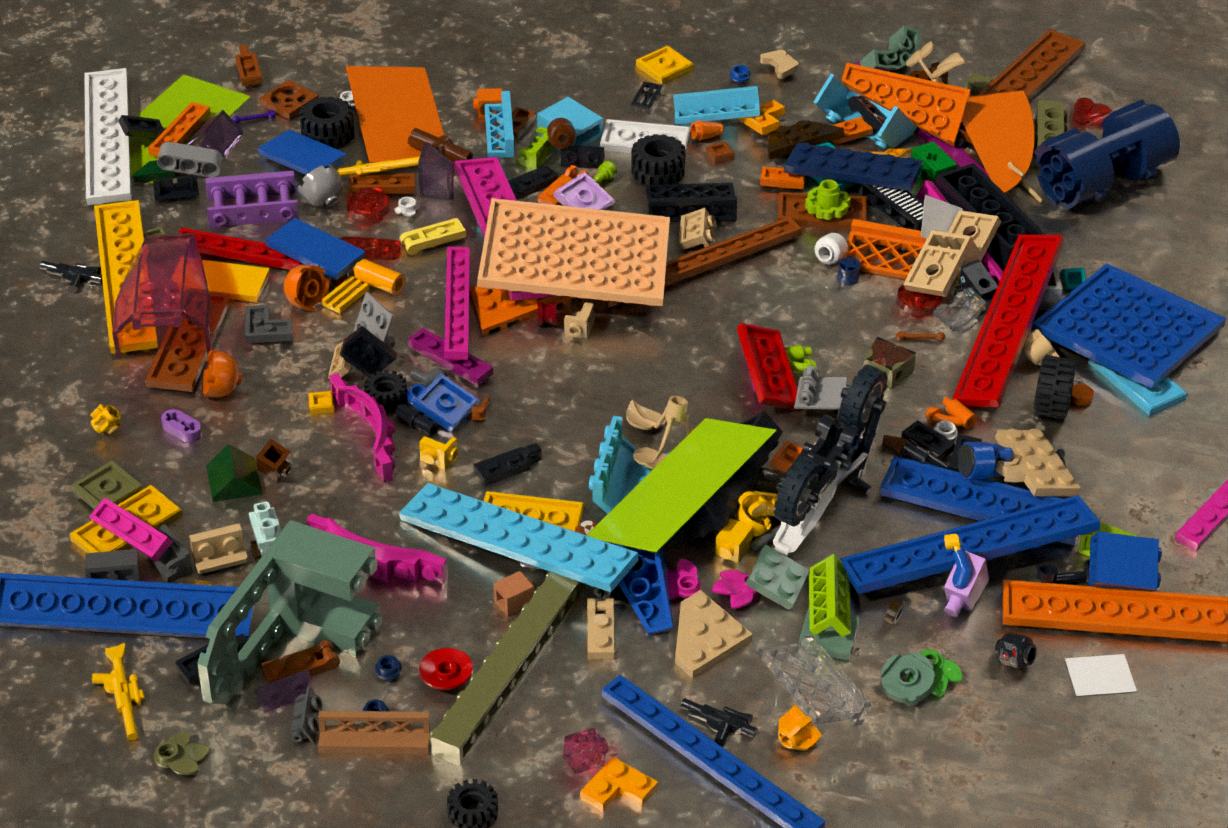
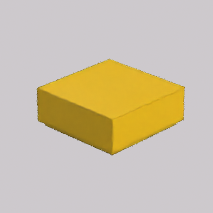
M332 391L308 393L310 415L334 413Z

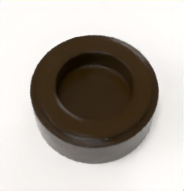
M897 598L892 600L885 614L884 622L891 625L896 624L904 608L903 601Z

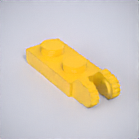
M746 491L740 496L738 501L742 506L749 507L748 513L751 516L759 517L763 515L767 517L768 515L775 516L774 510L776 508H774V505L778 498L777 494Z

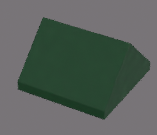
M227 444L206 465L213 502L262 495L255 457Z

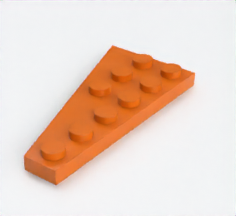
M846 64L841 82L848 89L889 111H892L894 106H897L917 127L954 147L970 96V89L856 64Z
M477 285L469 286V295L482 337L489 335V331L497 327L500 330L507 328L510 322L516 320L522 322L538 316V302H542L544 305H549L551 302H556V305L560 303L567 305L571 303V299L576 298L555 295L511 301L507 290L487 289L485 287H477Z

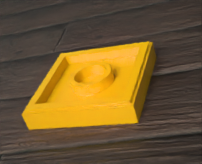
M668 45L636 60V66L660 84H664L694 70V64Z

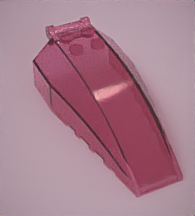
M195 233L147 235L128 269L115 302L112 334L116 358H121L124 327L131 321L133 330L154 326L182 328L183 318L188 319L204 330L207 354H209L212 350L213 316L208 285Z

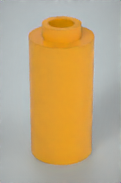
M367 259L357 262L354 267L356 280H362L363 283L366 282L370 286L392 295H398L405 285L404 274Z

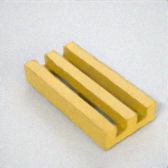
M350 276L322 299V306L341 314L369 291V284L366 282L362 284V280L358 279L355 281V277Z

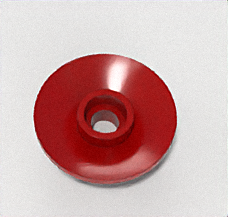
M440 648L424 656L419 665V673L427 685L436 689L449 690L462 686L470 679L473 673V664L470 657L461 650Z

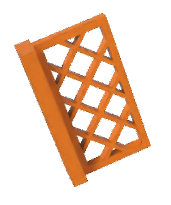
M853 219L851 232L847 240L848 252L842 258L857 255L861 263V272L906 280L914 264L908 265L905 260L913 256L917 259L927 238L921 237V231ZM853 241L862 242L866 244L856 247L853 244ZM879 245L887 248L878 251L875 246ZM870 248L874 254L864 257L861 252ZM898 249H901V250H907V251H909V252H907V253H905V254H903V255H900V254L897 252V250H898ZM892 252L896 258L886 261L883 256ZM879 259L882 264L872 266L869 262ZM901 263L904 268L894 270L891 266Z

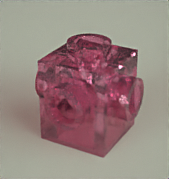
M595 728L564 737L563 758L575 774L605 766L608 745L605 738L601 737Z

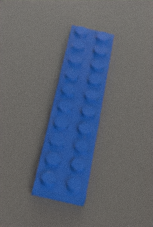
M1077 495L840 558L843 563L848 579L857 593H870L873 590L895 586L899 583L918 580L922 577L952 570L955 564L952 554L955 550H946L944 536L948 534L958 535L961 540V549L986 560H992L996 557L1015 554L1022 550L1037 548L1045 544L1063 541L1067 538L1086 535L1100 530V521L1082 498Z
M0 573V626L206 638L208 626L238 587ZM255 604L249 610L247 618L241 621L235 629L236 636L243 633L248 640L251 637Z

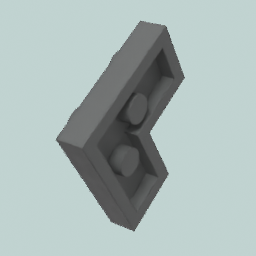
M269 305L246 306V343L293 341L292 319L270 320Z

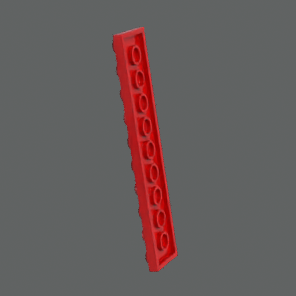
M1063 235L1018 236L952 400L957 399L965 406L1000 407L1063 247Z

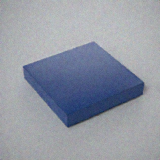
M441 373L414 400L412 406L452 433L472 412V406H477L480 400Z

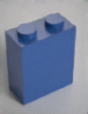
M1097 532L1091 537L1089 586L1156 591L1161 583V574L1158 573V563L1162 557L1159 539Z

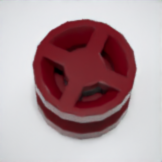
M538 302V326H542L545 323L556 325V302H551L549 305Z

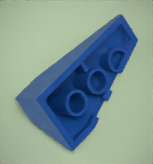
M616 544L638 553L639 560L619 582V585L648 635L673 630L669 581L663 546L657 552H651Z

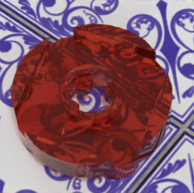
M375 187L360 188V192L354 194L353 191L346 198V210L351 220L379 223L383 221V216L388 214L391 207L389 195L386 196L382 189Z
M903 284L900 285L896 298V304L903 311L911 314V317L914 319H922L924 316L936 313L941 310L943 303L942 296L909 291L905 289Z

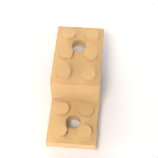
M959 210L948 232L931 230L903 284L905 289L946 297L960 267L977 259L982 261L1001 223L1000 218L993 215ZM973 231H976L972 236L967 235L971 234ZM938 270L934 275H929L931 272Z

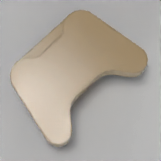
M776 50L760 55L761 64L774 66L779 79H784L798 70V61L793 59L784 50Z

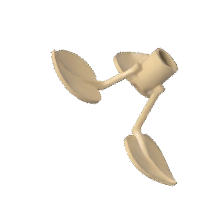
M930 41L910 56L906 66L909 68L919 62L931 81L943 83L940 75L966 62L959 53L955 52L944 59L937 66V69L931 73L923 62V58L929 55L934 48V43Z
M680 396L669 397L668 405H666L663 414L642 407L634 400L630 402L626 411V419L630 425L642 430H650L653 427L658 429L665 426L666 421L668 423L658 451L648 447L638 448L634 451L633 458L637 463L653 470L668 455L664 454L663 451L672 425L678 426L684 421L687 435L697 427L690 426L689 424L690 413L686 412L688 401Z

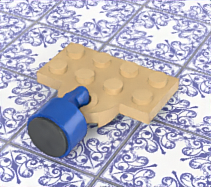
M997 430L995 439L999 445L990 444L989 442H965L959 450L958 468L965 479H989L991 476H1004V481L1007 482L1024 481L1033 496L1079 495L1080 486L1041 430Z

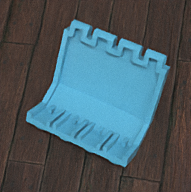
M613 416L611 424L605 427V442L601 441L599 456L601 457L600 459L596 458L594 464L595 475H591L589 480V490H593V502L607 514L652 471V469L634 460L633 454L638 448L623 436V417Z

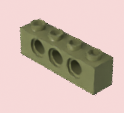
M1038 100L1036 149L1043 141L1067 132L1068 110H1064V102Z

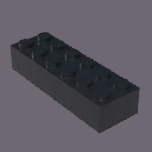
M974 163L936 175L935 186L950 204L963 208V211L993 215L1000 218L1001 223L987 251L1004 268H1006L1019 235H1046Z
M765 411L739 424L776 429L777 431L679 529L689 541L698 537L704 538L715 529L721 530L728 524L729 515L739 507L738 500L744 492L749 491V484L759 476L758 470L769 460V453L778 446V439L783 431Z

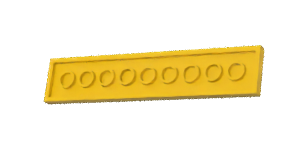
M139 200L94 205L111 354L158 348Z

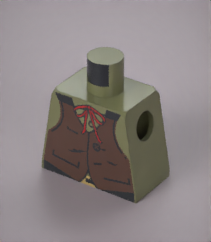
M876 337L864 358L863 366L869 364L886 372L888 376L887 388H894L915 371L917 353Z

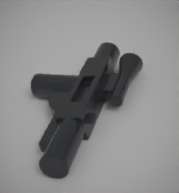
M44 260L40 264L42 270H46L49 274L61 276L64 281L69 282L68 290L72 293L77 291L81 281L90 284L92 282L103 284L102 275H100L101 267L86 266L78 263L75 267Z
M686 698L681 702L680 707L687 710L688 715L707 722V726L712 731L717 732L714 742L720 746L725 744L729 731L755 738L758 732V728L749 725L753 719L752 714L738 712L726 706L721 711L706 704L703 706Z

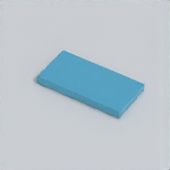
M1092 359L1088 360L1094 368L1149 416L1187 398V392L1168 376L1152 389L1129 377L1123 376L1119 372L1102 366Z

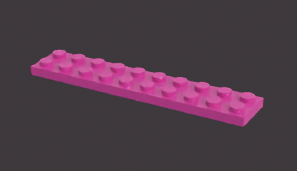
M497 157L455 161L454 169L485 238L491 198L517 200ZM507 290L511 301L555 296Z

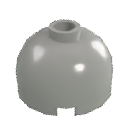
M323 165L319 166L302 179L304 184L302 188L300 185L298 186V192L311 206L330 207L337 203L343 190V183L340 174L334 166L329 165L330 168L326 169Z

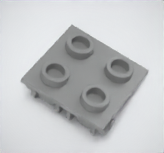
M366 292L354 331L363 326L390 348L395 347L394 337L388 335L394 315L369 292Z
M814 366L806 367L803 371V377H800L794 409H839L842 401L841 392L847 386L848 377H818V372Z

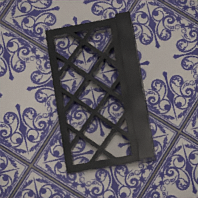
M733 183L646 185L648 215L670 217V221H681L682 215L706 208L709 215H713L715 220H737V196H735Z

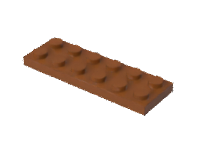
M185 290L145 379L146 387L193 392L231 303L230 294Z

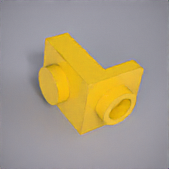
M425 436L419 441L420 460L446 470L459 456L458 441L455 437H451L446 444Z

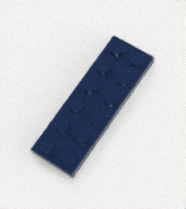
M797 143L784 164V173L909 191L912 190L923 169V160H916L911 157H894L890 154L880 155L873 154L872 152L810 145L809 143Z

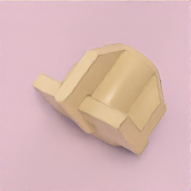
M1038 329L1034 330L1026 338L1024 354L1033 365L1041 366L1045 355L1059 357L1051 342Z

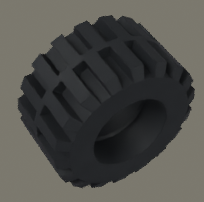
M320 97L305 103V106L301 107L299 116L302 135L332 148L345 145L354 136L353 110L347 101L334 97Z
M653 134L652 136H644V138L638 139L633 144L631 150V173L633 178L638 180L639 183L645 184V186L676 184L685 175V146L680 140H675V137Z
M1049 355L1044 356L1040 366L1034 400V412L1036 415L1065 419L1068 415L1076 370L1075 360Z

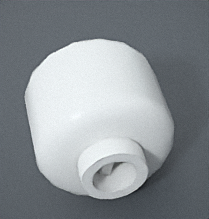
M829 233L823 236L815 245L816 257L826 265L839 262L848 252L846 240L838 233Z

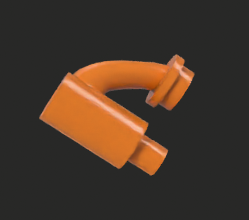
M946 397L942 404L946 407V413L950 416L943 415V411L935 406L930 407L925 413L927 422L930 424L950 421L956 427L963 426L966 429L972 428L978 419L977 415L957 399L952 400L949 397Z

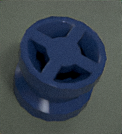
M845 257L839 260L837 280L843 285L857 284L860 279V261L852 257Z

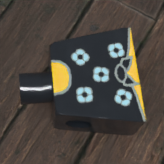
M977 259L960 267L952 297L973 316H978L988 312L998 285L981 261Z

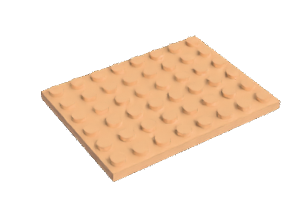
M491 198L477 287L570 296L581 299L617 301L628 304L663 306L670 217Z

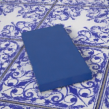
M290 129L258 147L259 155L305 175L319 166L323 165L326 169L330 168L329 165H332L336 168L348 160L346 153Z
M295 217L266 239V246L305 265L319 266L324 269L325 272L323 274L336 280L351 270L357 262L366 258L364 250Z

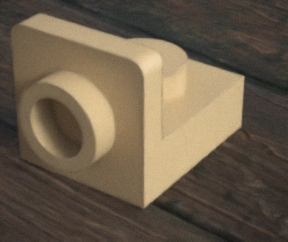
M585 302L582 310L578 311L576 316H565L564 333L566 336L588 338L594 323V304Z

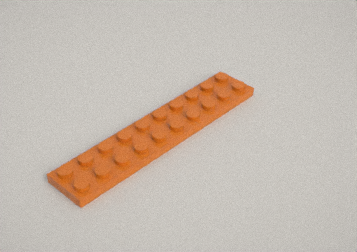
M1003 580V625L1228 642V597Z

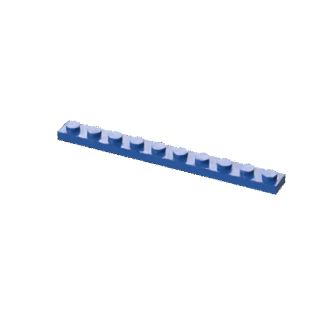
M619 675L602 688L603 698L783 828H825V820L622 675Z

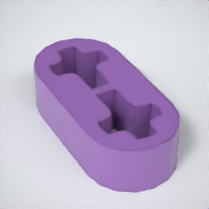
M176 409L167 410L162 414V427L166 432L187 443L196 442L201 438L200 422Z

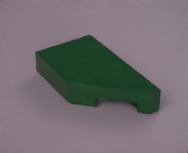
M157 160L149 161L133 174L134 182L151 181L167 177L175 178L174 171L161 169L157 164Z

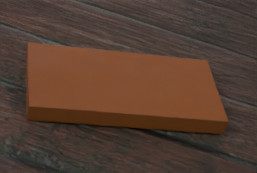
M779 192L778 220L790 216L799 226L851 229L853 219L867 221L866 196H849L851 200L848 214L842 218L833 217L831 220L817 218L816 214L808 213L805 208V200L808 193Z

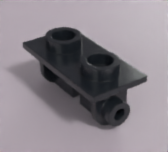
M572 145L566 149H561L560 166L570 167L574 165L582 168H598L605 160L604 147Z
M192 174L177 176V183L174 184L172 177L157 178V181H153L155 201L199 196L197 176H192Z

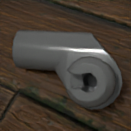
M415 368L411 372L410 378L425 386H429L441 373L446 377L448 375L441 368H435L428 372Z

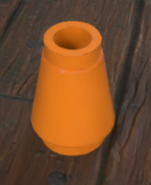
M697 120L691 123L690 134L692 139L697 141L722 136L723 125L722 123Z

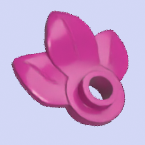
M681 559L676 571H667L671 600L679 597L688 598L702 589L701 582L697 578V568L688 560Z
M737 570L720 572L722 579L716 581L712 588L713 593L731 596L730 604L732 609L749 605L753 598L759 594V592L745 585L749 574H743Z

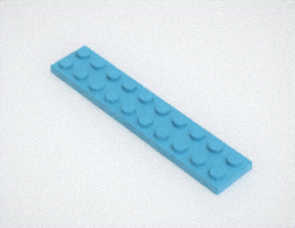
M427 483L399 512L401 521L608 592L613 591L639 560L638 553L430 483Z

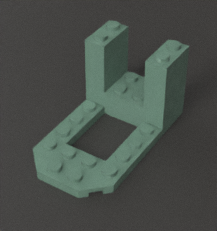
M289 520L208 626L205 637L209 638L210 641L206 653H200L197 663L203 701L211 704H229L235 694L240 693L246 679L254 674L256 666L262 658L267 656L270 647L275 640L281 637L282 632L317 644L323 640H330L335 650L356 657L361 649L368 645L370 636L375 630L380 628L382 623L380 604L356 596L358 592L360 593L363 590L368 577L373 575L377 569L378 560L376 559L375 547ZM268 587L270 611L238 653L235 629L241 621L247 618L249 610L255 603L260 601L263 592Z

